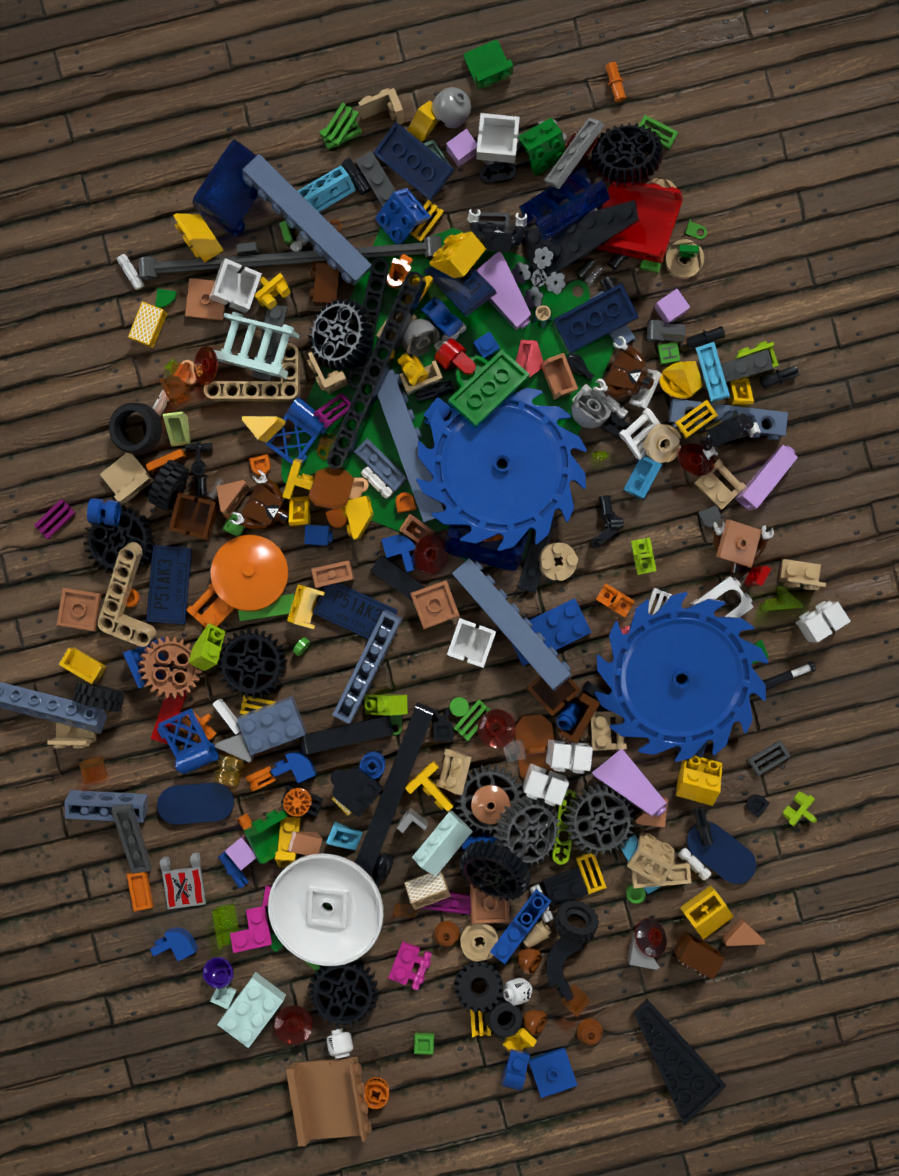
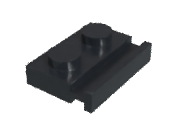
M579 867L542 879L552 907L588 894Z

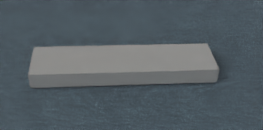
M588 118L544 180L547 185L560 189L605 126L601 121Z

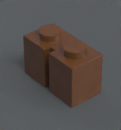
M317 263L316 269L312 271V280L315 281L314 288H311L310 299L313 300L316 306H326V303L332 305V300L338 302V287H340L341 273L337 269H332L329 264Z

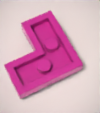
M266 906L246 910L249 929L230 933L233 953L272 945Z

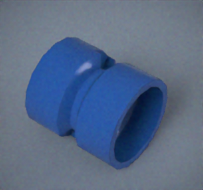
M90 499L87 507L88 523L101 524L104 522L105 525H118L121 514V504L119 501L107 500L105 503L103 499Z
M376 751L366 753L360 762V768L373 779L380 777L386 766L384 756Z

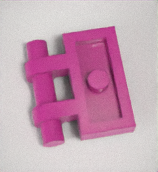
M402 941L388 979L406 985L410 978L413 980L412 988L419 990L420 985L425 980L424 974L426 969L430 967L432 953L425 951L423 957L419 956L420 947ZM415 962L420 964L417 973L412 971Z

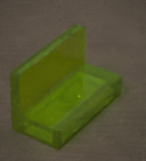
M235 903L216 906L212 910L218 949H223L225 945L232 944L230 933L239 932Z

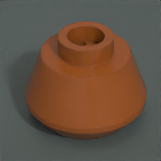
M442 921L434 929V939L442 947H451L459 940V928L451 921Z
M530 948L521 950L517 956L518 965L525 974L534 973L541 964V952Z
M532 1009L524 1014L523 1025L531 1036L539 1035L545 1028L547 1015L544 1011Z
M585 1019L577 1027V1036L583 1044L595 1045L602 1039L603 1029L598 1021Z

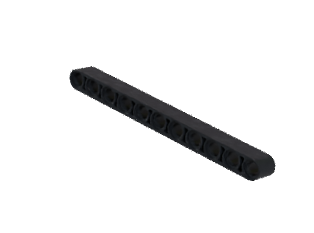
M412 271L405 277L327 458L329 467L333 469H344L347 467L378 397L380 388L426 287L425 277L418 272ZM415 277L420 278L417 286L412 285V280ZM407 295H411V302L405 305L404 298ZM399 313H403V315H404L403 321L400 322V323H397V321H396L397 315H398ZM395 331L396 337L393 341H390L388 338L389 333ZM387 349L388 356L382 359L381 352ZM379 367L380 374L374 377L373 370ZM368 385H371L372 392L371 394L367 395L365 392V388ZM362 402L365 408L360 413L357 407ZM353 420L357 423L355 430L350 428V423ZM344 438L349 440L347 448H344L342 445ZM339 455L341 457V463L337 466L335 464V458Z
M419 702L416 704L355 862L369 876L372 874L435 711L434 708Z

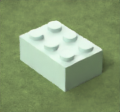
M255 972L222 1016L218 1026L249 1048L282 1004L286 994Z

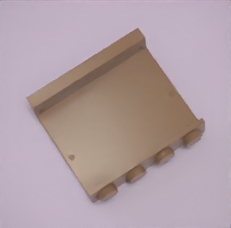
M358 1057L295 1062L286 1069L299 1147L306 1146L313 1139L361 1136V1140L364 1142L370 1135L371 1123L367 1117L368 1104L364 1099L365 1085L361 1081L362 1067L358 1063Z

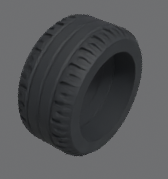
M123 404L111 416L109 422L111 440L116 447L127 453L142 454L149 452L157 446L162 437V421L157 412L146 404ZM134 412L141 414L147 425L146 435L137 445L130 442L125 433V423Z

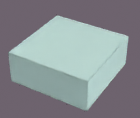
M230 986L224 989H216L210 1002L228 1009L237 990Z

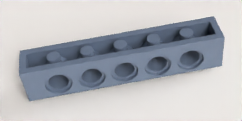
M672 399L670 401L668 424L679 429L675 422L684 417L686 411H692L703 402ZM710 403L718 414L712 422L737 410L738 414L744 413L753 422L758 423L761 433L753 434L754 437L752 438H760V435L768 436L767 439L779 440V438L786 435L788 412ZM706 406L693 414L694 418L708 408ZM704 417L690 426L692 427L691 430L705 420ZM686 419L681 424L684 426L691 420ZM762 420L769 423L768 430L761 426ZM744 428L742 433L749 434L748 430Z
M388 610L382 612L335 708L333 716L349 724L354 720L403 620L402 617Z
M0 682V708L101 734L107 718L104 709L82 705L69 699Z

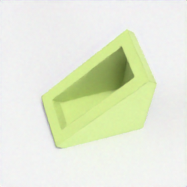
M184 412L163 414L171 447L190 444L188 415Z

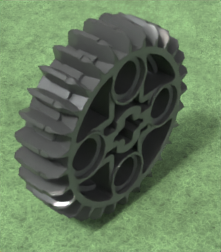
M488 764L487 769L480 765L481 771L474 767L473 775L470 772L467 773L469 778L465 781L462 795L456 794L460 798H455V802L460 803V805H457L455 808L456 810H462L458 816H465L462 821L464 823L470 822L468 824L469 828L475 826V833L482 829V835H484L486 830H488L489 835L492 836L493 830H495L493 827H497L499 824H486L476 820L471 815L473 814L472 809L466 807V802L472 800L474 795L466 796V793L475 780H477L479 789L484 786L480 783V779L484 776L491 779L489 785H495L493 776L502 778L509 785L500 788L514 793L513 798L509 801L515 802L516 798L521 799L520 795L525 793L524 790H518L522 786L521 783H515L518 777L511 778L512 771L506 774L505 767L501 771L498 770L497 764L494 769H491L490 764ZM488 803L487 807L493 809L494 803H492V806Z
M595 784L594 789L589 785L588 792L581 789V796L575 793L577 800L570 799L573 806H566L570 813L564 814L569 818V820L564 821V824L570 826L565 829L566 832L571 833L568 838L571 840L575 839L572 843L578 846L579 850L583 851L585 849L587 854H590L592 851L594 856H597L598 851L601 856L605 855V851L612 855V848L618 852V845L625 847L622 842L623 840L630 841L627 834H633V832L629 828L635 827L630 822V820L635 819V816L630 815L634 809L627 808L631 805V802L625 801V797L620 796L621 794L614 792V789L608 788L605 784L601 788L598 784ZM603 796L613 799L617 804L606 806ZM594 797H597V804L595 806H591V800ZM584 804L587 813L577 816L579 809ZM617 810H620L621 815L619 816V818L615 819V812ZM599 817H602L603 819L600 820V824L597 823ZM581 822H585V828L579 831L578 825ZM622 824L618 834L615 836L613 827ZM593 834L596 844L586 841L583 836ZM608 834V840L602 843L603 835Z
M522 796L521 799L516 798L515 802L510 801V807L504 806L506 811L504 813L500 812L502 817L500 820H496L499 824L497 827H493L497 830V833L493 834V836L497 838L494 843L497 842L500 846L504 845L507 849L511 848L513 853L517 852V856L523 858L522 862L527 863L526 867L531 868L532 865L538 866V860L544 862V856L549 857L548 852L550 850L554 851L552 848L553 844H558L555 838L560 836L556 833L560 829L556 824L560 820L556 818L558 814L554 812V808L546 804L543 799L537 798L535 800Z

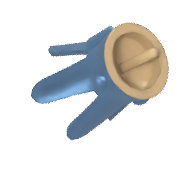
M539 306L533 312L536 315L532 323L535 324L537 321H541L542 328L546 326L547 320H552L551 311L547 306Z

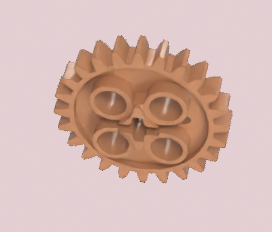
M167 636L164 638V642L159 638L157 639V644L151 642V648L146 647L144 649L147 654L140 655L144 660L138 663V665L143 667L138 673H144L140 680L147 681L144 687L151 686L150 693L155 690L157 691L156 697L163 694L164 699H167L170 694L172 700L176 698V695L181 698L184 696L183 691L186 694L190 693L189 687L195 688L194 682L200 680L196 675L201 674L202 671L188 663L192 650H189L190 643L186 646L183 645L184 639L177 643L176 637L170 641ZM158 653H163L166 660L161 661L158 658ZM177 656L183 657L185 663L180 664L177 661ZM169 664H170V667L174 669V670H172L171 672H170V668L166 667V666H168ZM161 672L163 680H158L155 673ZM180 675L182 683H177L174 676Z

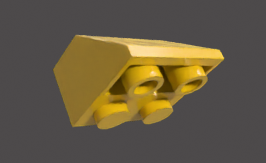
M176 213L173 215L177 221L174 225L180 234L185 233L182 237L189 247L193 245L190 249L196 258L201 257L205 263L224 251L200 214Z
M472 231L450 235L444 240L445 244L433 254L434 258L429 264L452 278L464 277L486 248Z
M368 496L348 500L347 505L342 507L344 518H348L349 525H346L348 535L356 540L362 537L374 516Z
M695 755L690 759L683 760L677 779L676 796L713 806L721 790L722 763Z
M711 885L680 907L702 939H705L734 917Z

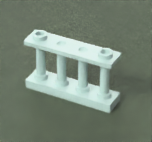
M232 312V315L224 313L223 317L230 320L231 325L224 348L221 351L214 350L217 361L287 379L288 371L282 368L283 365L281 363L289 337L299 339L300 335L294 331V328L288 325L279 327L243 318L242 314ZM239 324L246 325L248 329L241 352L237 356L232 355L231 349ZM255 329L265 330L257 357L254 360L249 359L247 355ZM272 333L282 334L275 360L271 364H267L264 359Z

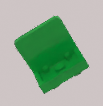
M493 40L464 54V60L478 90L489 87L493 83L505 80L513 75V63L511 59H506L498 40Z
M552 118L518 136L520 144L528 153L534 175L543 173L555 166L566 150L563 133Z
M274 809L266 813L264 819L258 818L252 821L251 826L243 830L260 864L275 857L276 852H278L279 821L288 817L285 810L277 812Z

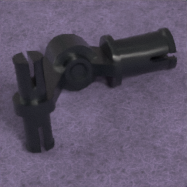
M197 442V444H185L186 452L196 451V461L191 466V470L195 474L192 476L195 479V495L200 496L202 489V496L208 495L206 483L208 475L204 473L207 466L201 460L202 451H213V443L201 444V442Z
M611 495L598 497L601 507L600 517L605 521L606 529L592 538L589 543L591 548L601 547L605 541L624 527L622 517L619 518L613 512Z

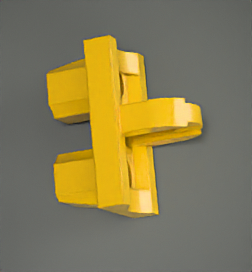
M279 273L270 282L265 277L260 278L259 281L262 283L263 288L255 293L254 296L262 308L265 306L271 310L277 304L274 297L280 294L283 298H286L291 291L285 278Z
M404 353L398 359L399 364L402 366L401 369L410 384L414 386L427 380L428 372L416 355L410 357L407 353Z

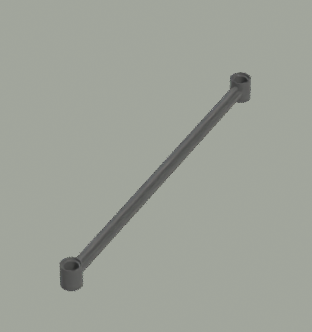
M429 236L424 238V243L357 247L355 249L365 259L402 256V254L407 256L425 254L426 259L432 260L434 258L433 254L442 248V241L440 236ZM315 251L212 258L205 263L202 259L156 262L154 257L139 258V274L142 280L157 279V274L215 270L220 268L225 258L242 265L241 268L325 262L328 260L323 255L319 256Z

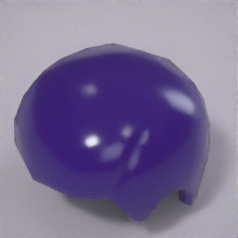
M213 957L203 967V979L214 989H224L231 983L234 977L231 964L222 957Z

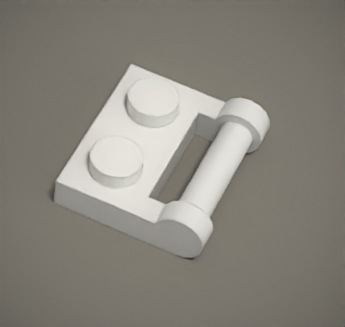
M646 408L642 415L626 430L623 429L619 433L621 439L625 441L636 459L639 460L646 455L643 442L646 440L648 433L657 424H660L649 408ZM648 420L650 424L632 439L631 435Z

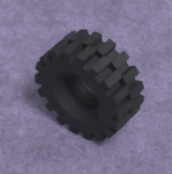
M171 459L163 465V468L159 470V474L156 475L155 481L151 485L152 488L149 491L148 502L165 511H169L175 505L178 493L184 490V486L187 483L186 480L189 478V468Z
M77 681L72 701L98 709L120 712L125 692L102 685Z
M486 961L468 962L469 964L461 967L462 969L458 971L455 978L456 996L466 1009H471L473 1012H485L487 1009H492L494 1003L497 1005L502 997L503 982L501 975L493 965ZM475 979H483L486 982V990L481 994H476L471 989V984Z

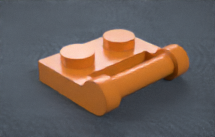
M212 582L208 590L193 606L190 605L186 609L205 628L209 623L218 627L234 610V608L228 606L218 597L202 615L198 612L210 597L216 593Z

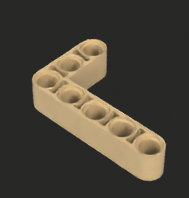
M287 344L281 363L283 365L282 368L286 371L293 368L295 369V374L292 377H287V379L281 378V382L212 381L204 386V393L212 401L293 402L300 396V352L294 344ZM290 349L295 350V355L292 358L286 357V352ZM218 387V393L215 396H211V388ZM232 387H237V394L230 396L229 390ZM251 387L257 388L254 396L248 395V390ZM270 387L276 388V393L273 396L267 395V390ZM288 388H295L294 395H286V390Z
M131 542L122 548L118 554L98 620V627L107 634L137 646L146 647L155 639L156 629L152 625L123 614L142 555L141 546ZM128 550L132 551L134 556H130ZM122 567L127 569L128 574L123 571ZM117 585H120V586L122 587L123 591H121V590L117 587ZM142 633H145L148 638H145Z

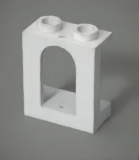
M727 576L724 581L701 598L690 603L693 606L707 599L715 600L726 591L733 589L741 602L738 607L724 617H741L753 608L751 597L746 592H742L739 588L741 587L739 581L731 576Z

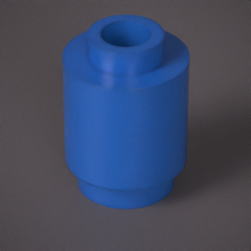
M566 703L557 717L558 727L564 731L574 728L582 715L581 708L575 703Z

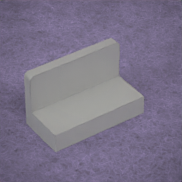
M409 808L398 822L397 829L403 833L410 823L414 821L425 830L428 826V821L412 808Z

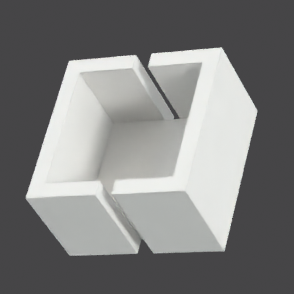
M481 113L476 159L515 163L520 117Z
M225 258L220 265L209 299L223 305L230 303L229 307L246 313L250 309L262 273L245 267L239 274L237 272L241 269L242 265Z
M822 601L815 606L816 610L812 612L807 611L800 615V620L796 624L808 642H819L832 634L831 627L837 631L851 621L839 602Z
M459 618L447 655L462 661L464 657H467L468 663L483 668L496 631L480 625L477 629L475 628V623Z
M548 740L546 763L550 765V768L565 772L566 768L580 774H584V771H590L593 747L586 743L572 742L567 745L565 741Z
M530 763L522 784L524 792L527 793L526 796L535 800L538 797L543 798L544 802L551 806L561 805L569 785L567 777L553 771H549V774L546 775V769Z

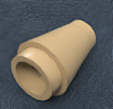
M544 921L536 922L523 939L524 944L528 948L535 946L549 938L551 929Z

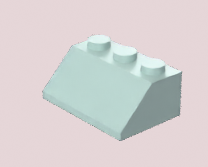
M450 810L412 858L422 869L436 877L473 831L453 810Z

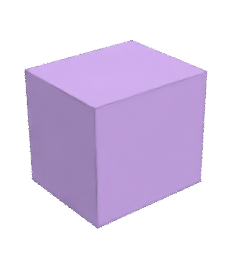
M465 129L446 143V151L459 168L477 154V143L468 130Z
M676 289L658 301L654 308L665 323L670 324L690 309V306L679 290Z
M244 835L225 850L240 870L256 858L247 837Z

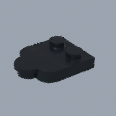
M351 767L347 771L337 769L331 775V782L334 785L332 791L334 798L358 818L384 788L359 767Z

